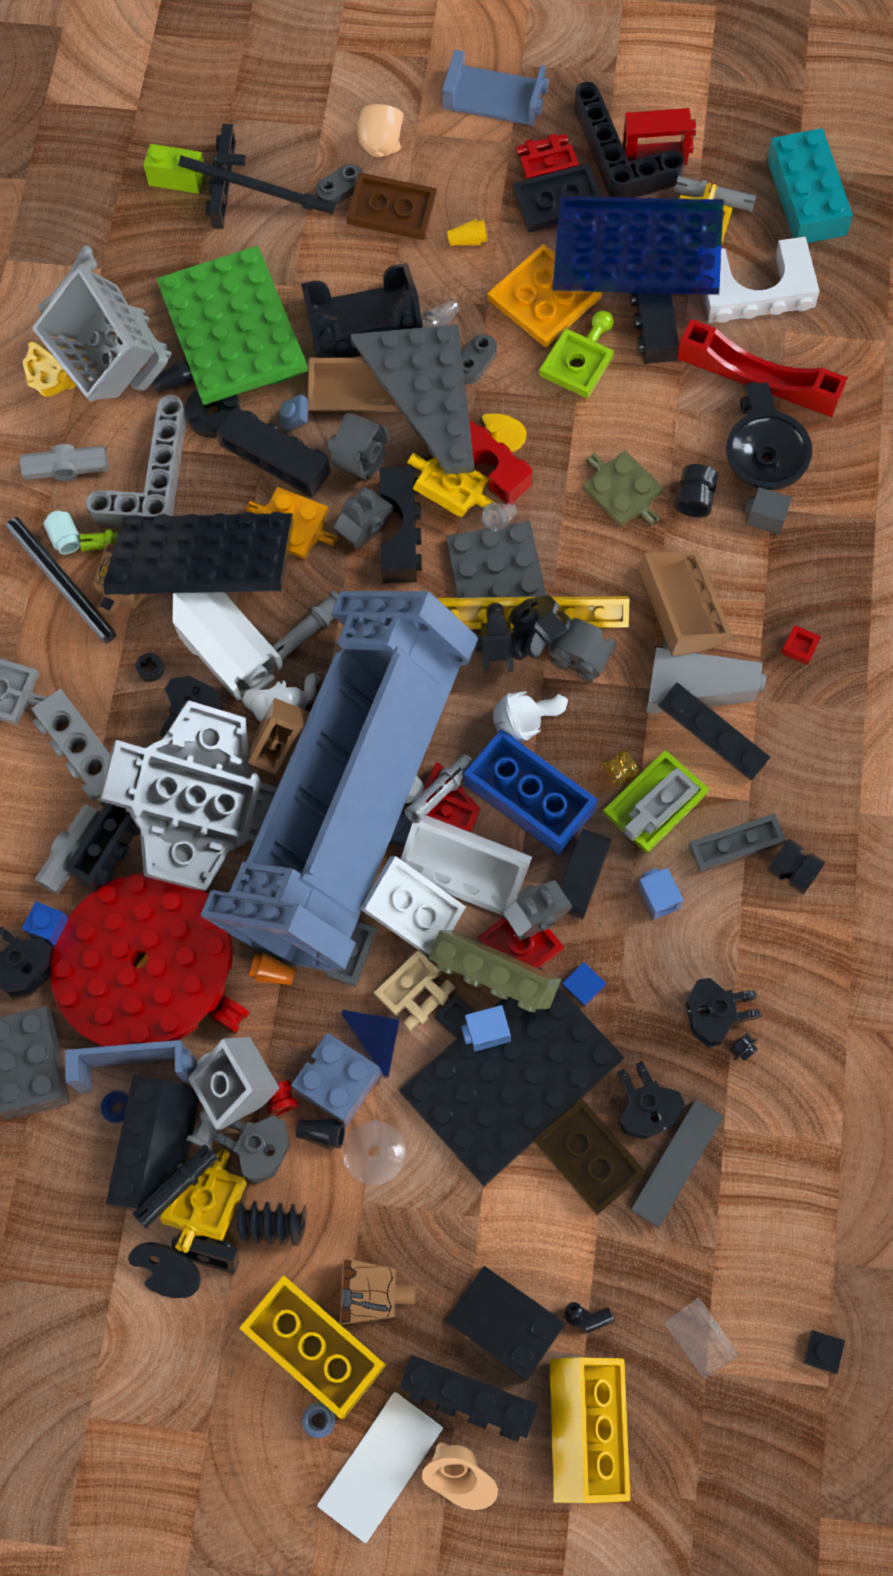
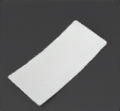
M394 1392L336 1479L319 1501L318 1507L361 1541L367 1543L441 1433L443 1427L397 1392Z

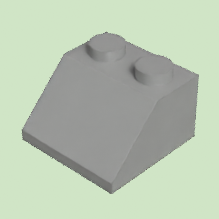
M250 1037L222 1039L188 1077L216 1130H221L262 1108L279 1090L278 1084Z

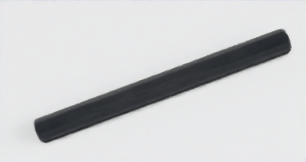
M13 517L7 521L6 527L98 637L104 643H109L116 637L115 630L18 517Z

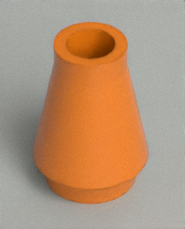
M265 952L263 955L255 953L248 977L255 978V982L291 986L296 968L281 962Z

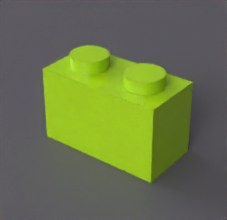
M150 143L143 164L149 186L200 194L205 174L180 167L178 164L181 155L204 162L202 153Z

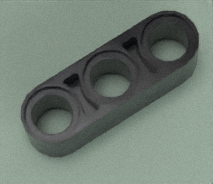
M582 829L561 885V890L572 905V909L566 914L584 919L612 838Z

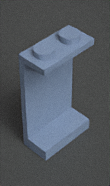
M454 50L442 89L443 109L534 126L536 115L541 116L544 102L541 99L542 94L546 95L548 92L549 78H545L546 66H540L537 79L465 66V51Z
M181 1040L65 1050L66 1083L79 1093L92 1092V1067L175 1060V1073L185 1084H191L188 1077L196 1069V1057L191 1055V1050Z

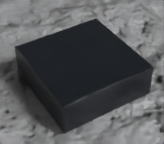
M455 994L434 1016V1019L457 1039L463 1034L461 1026L466 1025L465 1015L475 1012Z

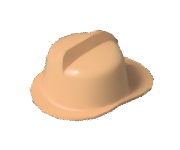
M443 1442L439 1443L436 1446L432 1462L428 1463L422 1472V1479L425 1485L462 1508L471 1510L485 1509L491 1506L497 1499L498 1487L495 1481L486 1472L478 1468L473 1452L467 1447L447 1445Z

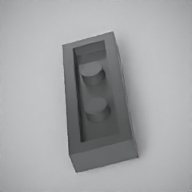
M774 813L690 841L688 846L700 873L784 845L786 839Z

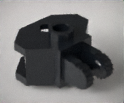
M546 595L526 599L511 610L508 620L514 626L512 631L516 635L511 648L512 656L516 660L524 659L527 654L532 658L539 656L544 647L551 646L554 640L569 630L573 621L562 610L557 611L559 605L551 596Z
M494 602L487 607V623H481V634H476L478 637L476 652H482L483 673H489V661H506L507 672H513L511 648L516 635L514 632H511L510 621L505 622L503 606Z
M191 676L170 679L165 687L171 704L168 709L170 715L161 728L160 736H165L187 701L224 711L215 688Z
M2 926L0 928V936L10 944L0 952V988L11 998L32 995L51 976L53 949L42 938L21 941L18 937L14 938Z
M711 978L697 980L685 1004L692 1035L707 1048L720 1046L729 1028L735 1027L737 1023L752 1021L761 1017L760 1010L750 1009L743 1012H737L735 1004L751 1002L756 999V992L750 990L733 993L732 990L725 991ZM699 1012H704L706 1016H701Z
M641 1061L635 1064L636 1072L644 1085L641 1088L634 1089L631 1078L624 1069L617 1072L626 1092L625 1100L627 1102L619 1124L624 1135L645 1140L672 1128L685 1102L679 1091L660 1087L657 1081L653 1082L646 1066ZM656 1116L659 1122L651 1121L650 1117Z

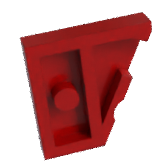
M435 763L423 792L438 779L439 772L444 769L440 763ZM452 778L447 779L445 784L449 783ZM460 786L457 790L450 791L427 816L471 833L481 809L471 797L464 793L463 788ZM433 793L425 802L428 803L436 793Z

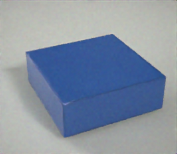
M583 962L562 983V986L585 1007L606 986V982Z

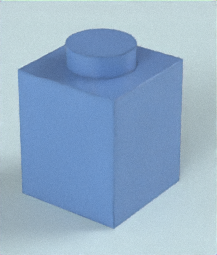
M658 868L651 869L642 875V879L639 880L638 890L653 920L681 909L684 900L668 868L661 871Z
M502 1005L465 1015L466 1025L461 1026L465 1043H472L474 1052L511 1042V1034Z

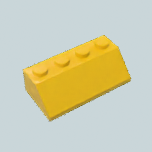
M580 1357L550 1359L554 1503L630 1501L624 1359Z

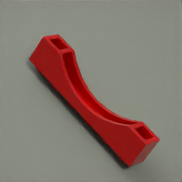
M690 319L679 344L678 360L744 385L752 382H768L771 395L831 418L837 409L848 377L824 368H794L764 360L734 344L717 328Z

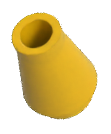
M477 218L454 229L447 230L450 247L482 246L483 242L488 241L484 220L477 221Z

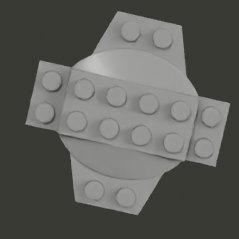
M187 701L162 740L151 744L147 748L119 740L113 742L99 801L124 807L127 812H130L131 817L140 829L144 876L190 889L205 891L224 862L228 852L245 842L254 844L278 787L261 783L257 773H253L248 766L247 756H249L246 718L196 702Z

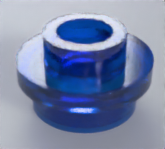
M113 1091L103 1098L101 1113L107 1121L111 1123L123 1122L128 1095L121 1091ZM117 1102L122 1103V1110L119 1113H113V1105Z

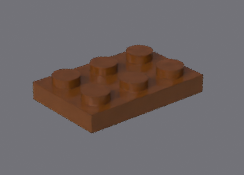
M359 172L346 218L347 224L425 240L437 195V188Z

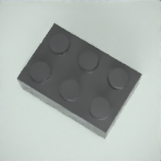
M47 1006L0 1017V1114L10 1119L70 1104L55 1014Z

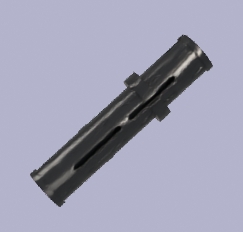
M204 1144L185 1164L180 1163L176 1167L178 1171L143 1205L134 1211L132 1215L147 1229L190 1185L195 1186L199 1182L198 1178L219 1158Z

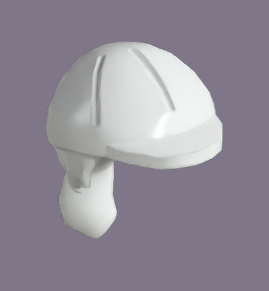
M310 673L305 678L304 691L297 687H286L284 680L282 684L277 682L270 689L247 690L243 695L242 702L254 713L257 720L261 723L274 698L306 710V707L315 700L316 685L321 680L316 673Z
M526 691L508 693L495 706L493 711L494 726L498 732L502 729L519 742L527 741L541 731V729L538 730L541 724V716H557L562 714L566 710L568 699L557 694L552 699H544L535 703L531 697L524 695L527 693Z

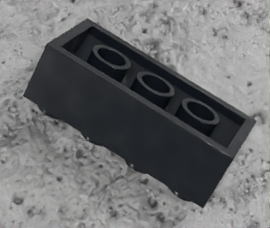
M133 1075L109 1185L107 1205L116 1209L136 1211L178 1171L176 1167L180 1163L185 1164L187 1162L191 1144L186 1139L188 1135L193 1134L199 1098L193 1088L163 1079Z

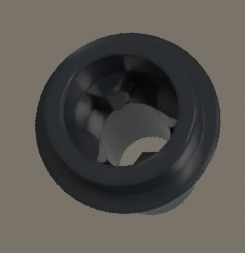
M184 359L180 362L178 360L161 371L152 383L156 391L160 393L165 390L188 386L189 382L194 379L188 363Z
M300 1119L296 1128V1137L330 1151L334 1148L340 1149L345 1138V1124L338 1122V1119Z

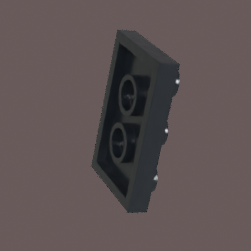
M589 163L512 183V190L528 233L605 212V204Z

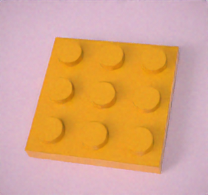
M542 244L487 293V300L547 348L563 333L565 328L568 329L602 298L603 291L545 244Z

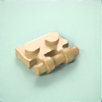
M418 950L374 992V995L395 1016L406 1009L411 1015L403 1024L409 1031H412L418 1024L423 1025L429 1019L428 1015L439 1004L442 1006L449 1000L448 995L455 989V986L449 980H446L438 987L433 981L441 974L440 970ZM426 989L431 996L418 1006L413 1000Z

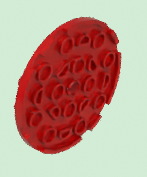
M144 872L117 878L88 895L68 917V921L54 946L52 954V990L55 1001L68 1023L83 1037L101 1047L176 1041L183 1039L199 1027L197 1024L204 1019L210 1010L213 1012L226 990L224 986L229 970L232 969L233 962L231 935L200 916L209 895L202 890L190 889L146 877ZM139 953L148 954V961L145 966L137 968L133 965L136 958L140 956Z

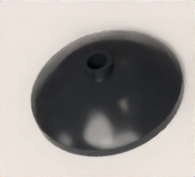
M759 411L745 416L733 427L727 440L726 456L732 471L743 482L755 488L776 490L794 484L805 474L812 458V442L806 429L793 417L777 411ZM768 457L771 461L766 462L762 458Z

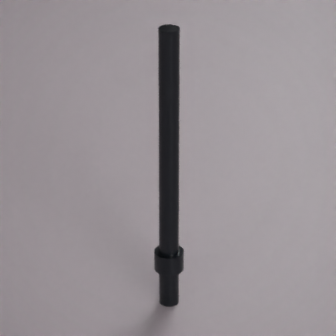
M180 156L178 164L180 167L300 204L306 210L312 211V209H316L331 215L334 214L336 204L317 199L314 194L308 192L305 194L298 193L192 158Z

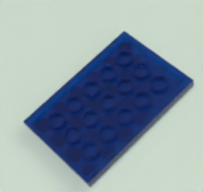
M560 196L553 291L719 295L724 200Z

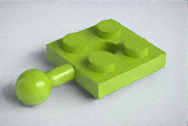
M604 310L596 312L592 318L593 328L587 337L565 328L541 366L539 376L588 399L614 357V350L597 343L600 335L612 328L614 323L612 315ZM579 359L584 365L573 367L570 365V361Z

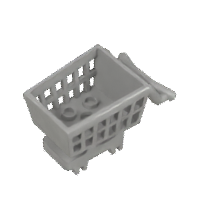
M84 245L70 271L55 291L39 304L38 310L42 315L36 320L32 329L88 401L119 397L129 384L133 389L144 391L166 366L172 353L166 350L168 348L166 344L155 339L147 326L150 319L148 316H144L146 313L144 309L128 305L116 284L92 272L96 269L97 262L92 255V248ZM150 359L145 369L143 371H140L141 368L145 365V363Z

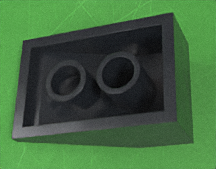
M486 1266L481 1269L446 1319L453 1327L525 1381L531 1376L565 1326L563 1321Z

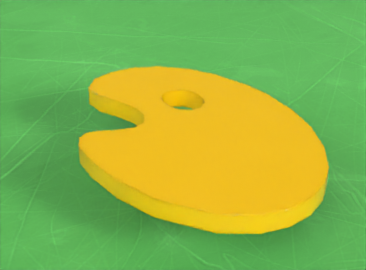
M490 413L482 416V422L491 437L498 443H504L511 453L521 448L525 443L526 429L520 421L503 414Z

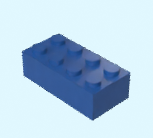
M502 729L464 773L465 787L558 856L561 855L596 811L597 798Z

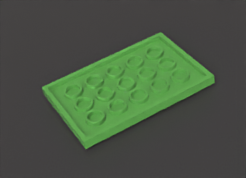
M259 246L156 278L203 405L308 371L306 360Z

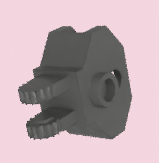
M362 487L355 497L348 498L344 503L342 513L333 527L334 533L337 536L343 535L346 537L354 549L365 546L385 526L393 513V505L374 490Z
M554 880L546 884L541 883L536 887L530 885L521 890L516 901L505 909L502 915L505 920L509 921L516 932L517 939L520 941L552 927L572 909V905Z
M271 1116L256 1124L250 1122L245 1124L238 1120L228 1125L227 1127L242 1133L238 1142L231 1140L224 1134H215L213 1140L232 1150L235 1156L240 1158L244 1178L254 1184L274 1177L290 1148L285 1122L275 1116ZM268 1150L275 1151L272 1156H266Z

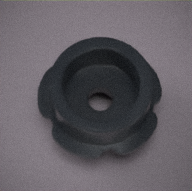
M748 1032L729 1048L735 1056L733 1059L741 1058L743 1061H746L758 1050L754 1045L758 1039H753Z

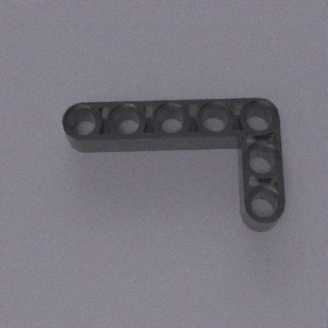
M592 82L580 83L575 90V114L610 197L616 201H625L676 186L678 176L682 177L683 155L678 151L669 150L629 161L598 87Z

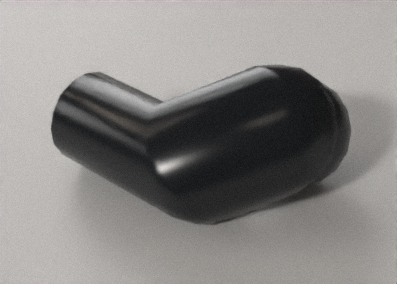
M570 1302L565 1307L564 1316L569 1325L584 1333H590L614 1323L609 1307L594 1313L584 1309L577 1302Z

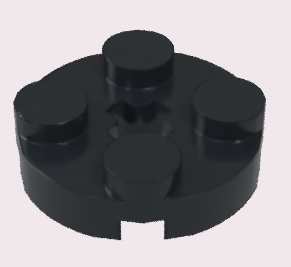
M195 390L188 397L185 405V415L190 427L200 436L207 438L217 437L216 431L235 406L240 409L239 398L237 395L203 405L198 390ZM209 408H218V413L213 412L212 415H208Z

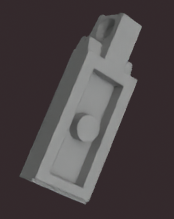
M675 768L634 806V810L629 815L633 820L625 827L624 834L633 841L644 830L648 834H651L654 830L656 831L698 792L699 787L681 770Z

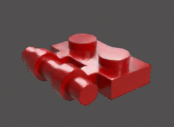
M556 133L549 134L545 139L537 141L530 139L524 141L522 145L515 146L517 157L521 156L520 164L526 180L579 166L572 145L568 144L566 133L556 135Z

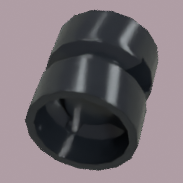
M691 464L685 466L680 479L681 488L678 489L675 502L676 510L685 516L693 518L707 517L712 510L713 494L715 493L719 477L718 473L706 465Z
M789 838L775 856L767 871L780 880L789 879V886L804 895L826 862L813 853L804 854V847Z

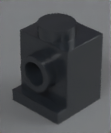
M752 382L744 386V397L740 398L742 414L747 416L759 411H776L768 382Z

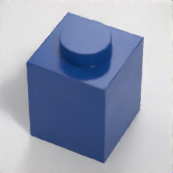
M35 901L22 930L31 939L42 938L49 946L54 948L68 921V917L59 910Z

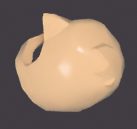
M372 104L364 106L357 121L358 142L363 150L377 158L389 157L392 153L398 152L401 149L399 137L404 114L399 109L388 105Z

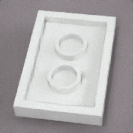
M392 856L387 861L360 909L429 957L439 930H453L466 906L402 860Z

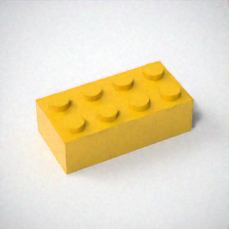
M284 1275L239 1328L340 1419H344L387 1366Z

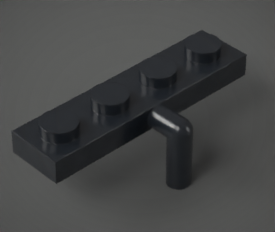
M222 124L221 135L216 136V150L218 153L213 157L214 166L232 171L233 165L246 166V155L235 154L236 138L233 124ZM214 177L210 178L209 181L211 201L207 200L206 216L210 217L213 228L223 229L230 182Z

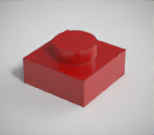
M794 625L781 654L808 665L820 642L821 636Z

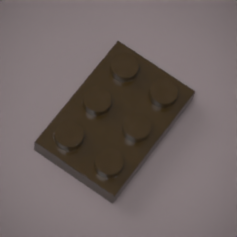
M582 1098L533 1140L596 1216L646 1173Z

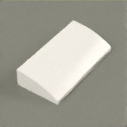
M425 815L419 823H412L400 860L447 894L502 915V912L516 901L532 856Z

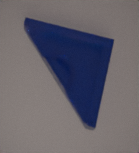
M343 1010V1018L375 1064L380 1067L383 1076L389 1078L400 1020Z

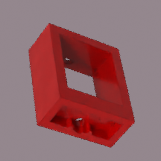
M690 108L625 113L622 146L629 161L675 150L683 155L684 165L688 164L689 154H693L694 150L692 136H696V120L691 119ZM681 135V141L638 144V138Z

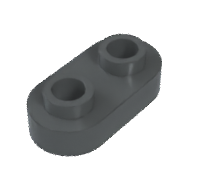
M347 164L323 178L316 185L317 199L336 205L353 194L359 172L363 173L362 169L357 165Z
M486 334L477 335L462 352L465 384L477 382L495 359L497 343L493 337ZM468 364L472 365L471 368H466L464 366Z

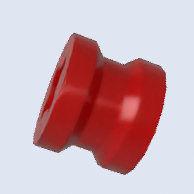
M224 996L221 1000L220 1009L213 1012L210 1018L231 1033L237 1034L240 1030V1022L242 1019H247L250 1012L234 1000Z
M290 1081L277 1083L279 1090L267 1101L269 1117L285 1114L299 1106L297 1099L292 1097Z

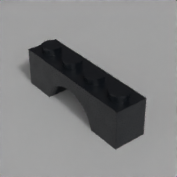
M414 467L379 468L380 496L393 505V512L403 522L398 534L391 540L381 544L383 583L417 582V571H422V554H416V545H422L421 528H416V520H421L420 502L415 503V495L420 493L414 490L413 487L419 477H414Z

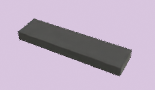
M695 1100L632 1207L631 1212L655 1227H660L724 1116Z

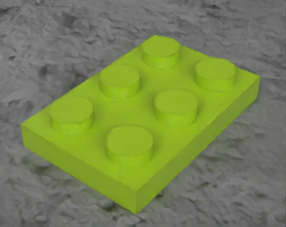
M666 750L603 810V815L624 833L625 827L633 820L629 815L634 810V806L675 768L681 770L699 787L698 792L656 831L654 830L651 834H648L644 830L633 840L646 854L710 790Z

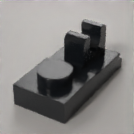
M179 1233L177 1238L173 1237L171 1242L174 1249H176L175 1245L181 1236ZM206 1236L195 1237L187 1253L182 1251L192 1262L235 1274L239 1264L238 1249H235L233 1245L225 1241H216V1243L208 1241L209 1237Z

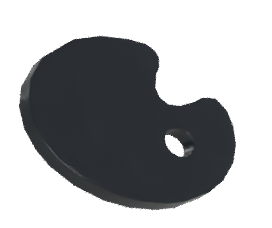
M145 1242L135 1246L129 1254L128 1261L131 1265L147 1268L152 1272V1275L144 1282V1285L151 1291L170 1298H187L198 1291L201 1284V1276L197 1267L186 1255L173 1247L156 1242ZM150 1256L157 1257L159 1262L152 1261Z

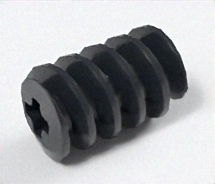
M241 1199L237 1212V1231L239 1232L240 1240L247 1242L252 1234L253 1241L260 1243L265 1235L266 1242L273 1244L278 1236L280 1245H286L291 1237L293 1246H299L306 1228V1205H304L301 1214L297 1213L295 1204H291L288 1213L284 1212L283 1204L279 1202L274 1212L271 1211L270 1202L266 1201L263 1209L259 1210L257 1201L253 1200L250 1209H246L245 1202Z

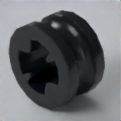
M146 653L138 658L136 671L143 680L153 682L160 679L163 675L164 665L157 655ZM153 662L156 667L155 670L152 668L153 672L147 673L143 668L145 665L148 667L147 663Z

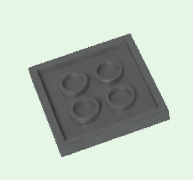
M530 521L446 536L458 598L546 596Z

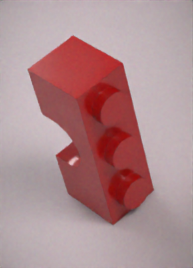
M470 420L474 467L478 464L486 463L496 468L488 476L489 490L507 506H510L532 485L533 471L525 460H519L511 454L510 449L504 443H498L493 439L485 427L478 426Z

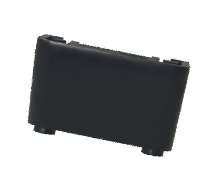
M408 263L393 265L385 270L383 274V288L332 298L329 287L322 281L301 283L314 348L319 358H351L361 356L358 350L352 346L351 334L423 328L418 293Z

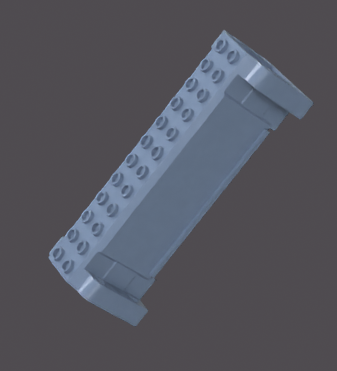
M340 591L331 615L344 625L337 644L342 647L341 652L335 653L247 861L242 862L229 893L211 890L200 915L262 954L265 952L274 958L293 965L337 973V970L344 971L347 967L356 944L350 938L362 911L360 908L369 894L461 665L469 663L478 641V637L429 591Z

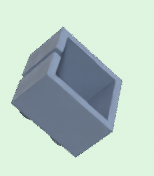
M327 1033L311 1055L314 1064L312 1065L307 1062L291 1087L295 1093L334 1119H338L340 1123H344L347 1127L382 1075L379 1066Z

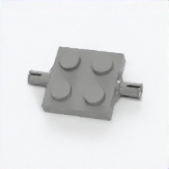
M0 659V721L18 726L22 714L29 704L36 706L47 698L34 693V687L40 676L38 670Z

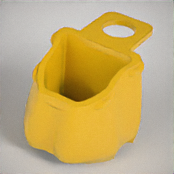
M33 341L28 344L29 350L25 359H23V368L26 383L29 387L38 390L44 397H52L76 386L42 341Z

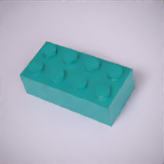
M814 129L771 138L767 161L792 237H806L807 243L846 236L853 214L824 129Z

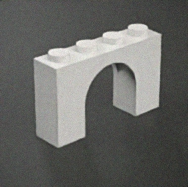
M806 237L779 240L775 259L781 281L774 287L766 290L747 289L736 282L730 271L725 248L698 252L695 269L708 323H724L733 319H751L760 315H779L788 311H806L810 308H815L820 291Z

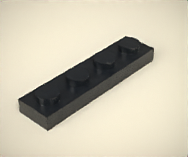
M678 682L672 686L657 705V707L750 781L755 778L770 759L768 754Z

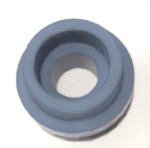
M314 1403L306 1408L302 1416V1426L308 1435L314 1438H323L334 1429L336 1422L335 1414L323 1403ZM318 1413L325 1417V1423L322 1427H316L313 1423V1418Z

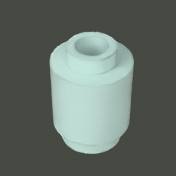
M59 510L51 512L43 525L54 549L63 555L75 552L80 547V535L70 514Z

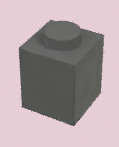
M759 487L756 497H749L745 513L750 514L747 525L780 535L792 497Z

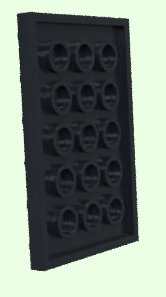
M248 512L228 515L224 513L214 515L187 514L184 516L162 514L155 518H142L139 515L123 517L103 583L105 595L282 591L294 524L293 513L273 512L271 514H254Z
M559 987L549 1009H536V1012H530L519 1007V1001L511 997L508 1000L501 999L493 1007L503 1006L511 1034V1042L474 1052L472 1043L466 1044L462 1034L399 1090L400 1094L483 1187L487 1186L534 1143L533 1140L583 1098L625 1058Z

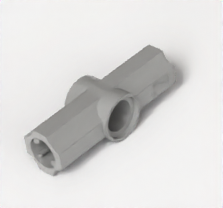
M59 444L54 446L51 451L21 454L20 468L24 480L53 477L59 481H71L78 474L108 471L109 468L105 445L75 448L72 445Z
M84 804L68 830L62 831L54 840L50 857L34 879L48 891L59 894L68 881L70 875L66 872L65 868L99 816L100 812L97 809Z

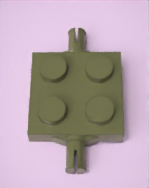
M626 450L607 463H604L596 453H592L587 458L586 462L597 472L583 485V490L621 528L631 519L640 515L651 526H654L659 521L660 517L650 508V505L654 499L663 493V487Z

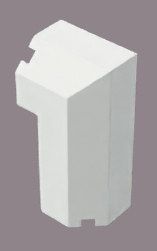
M224 592L173 593V624L179 639L193 655H198L237 701L242 700L241 695L247 690H263L272 683L275 678L272 674L273 670L276 667L280 671L283 666L281 656Z

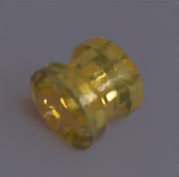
M625 749L618 751L615 758H607L602 763L608 777L616 786L624 784L625 779L629 776L635 777L639 774L636 762Z

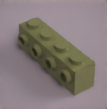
M439 930L428 958L438 963L437 969L452 975L455 972L464 975L463 980L471 985L481 987L483 984L492 988L491 994L506 1000L509 997L519 1001V1007L530 1012H536V1009H549L561 982V979L454 930Z

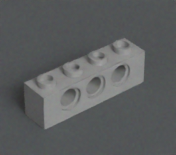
M60 688L31 708L37 717L33 720V723L42 735L48 732L53 740L49 744L58 757L64 754L69 760L65 766L75 779L80 776L86 783L82 786V789L89 799L93 801L97 798L99 801L110 753ZM64 723L69 724L65 730L57 731L60 725ZM85 745L83 751L73 753L77 746ZM102 767L98 774L89 775L93 768ZM99 801L102 806L106 805V802Z

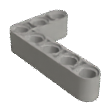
M166 395L158 402L144 493L104 490L90 493L86 499V506L95 524L105 527H120L123 517L139 515L142 518H155L162 514L173 516L187 423L182 401L177 396ZM165 460H169V461H168L167 463H165V464H160L161 462H163V461H165ZM160 485H166L161 489H156ZM106 506L104 509L97 511L98 508ZM129 508H134L130 512H125ZM156 510H162L158 514H152Z

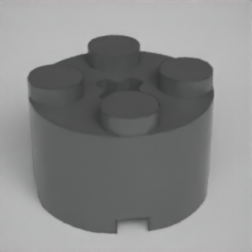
M346 413L337 434L332 435L328 442L327 448L332 452L333 466L362 479H367L366 476L373 477L385 459L386 452H383L382 449L384 442L389 444V430L386 426L359 415Z
M573 618L569 630L554 640L547 650L553 657L551 663L554 666L565 671L568 667L578 671L577 676L592 683L594 678L600 677L616 647V643L611 637L608 642L602 638L603 631L581 619Z

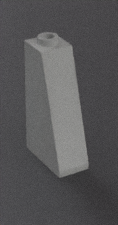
M656 648L646 713L664 712L657 705L676 682L708 707L756 701L758 692H764L766 684V674L761 673L763 663L698 653L671 656L669 649Z

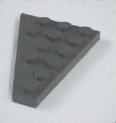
M458 324L351 334L352 346L358 350L363 357L364 363L373 371L374 377L382 388L393 398L396 407L406 416L407 422L417 436L420 435L428 446V451L438 460L439 466L447 475L474 472Z

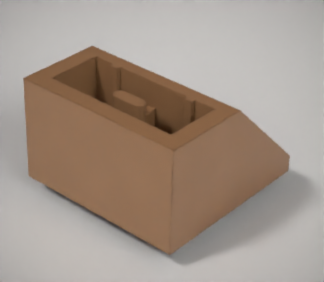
M274 698L250 743L248 763L274 774L284 773L310 712Z

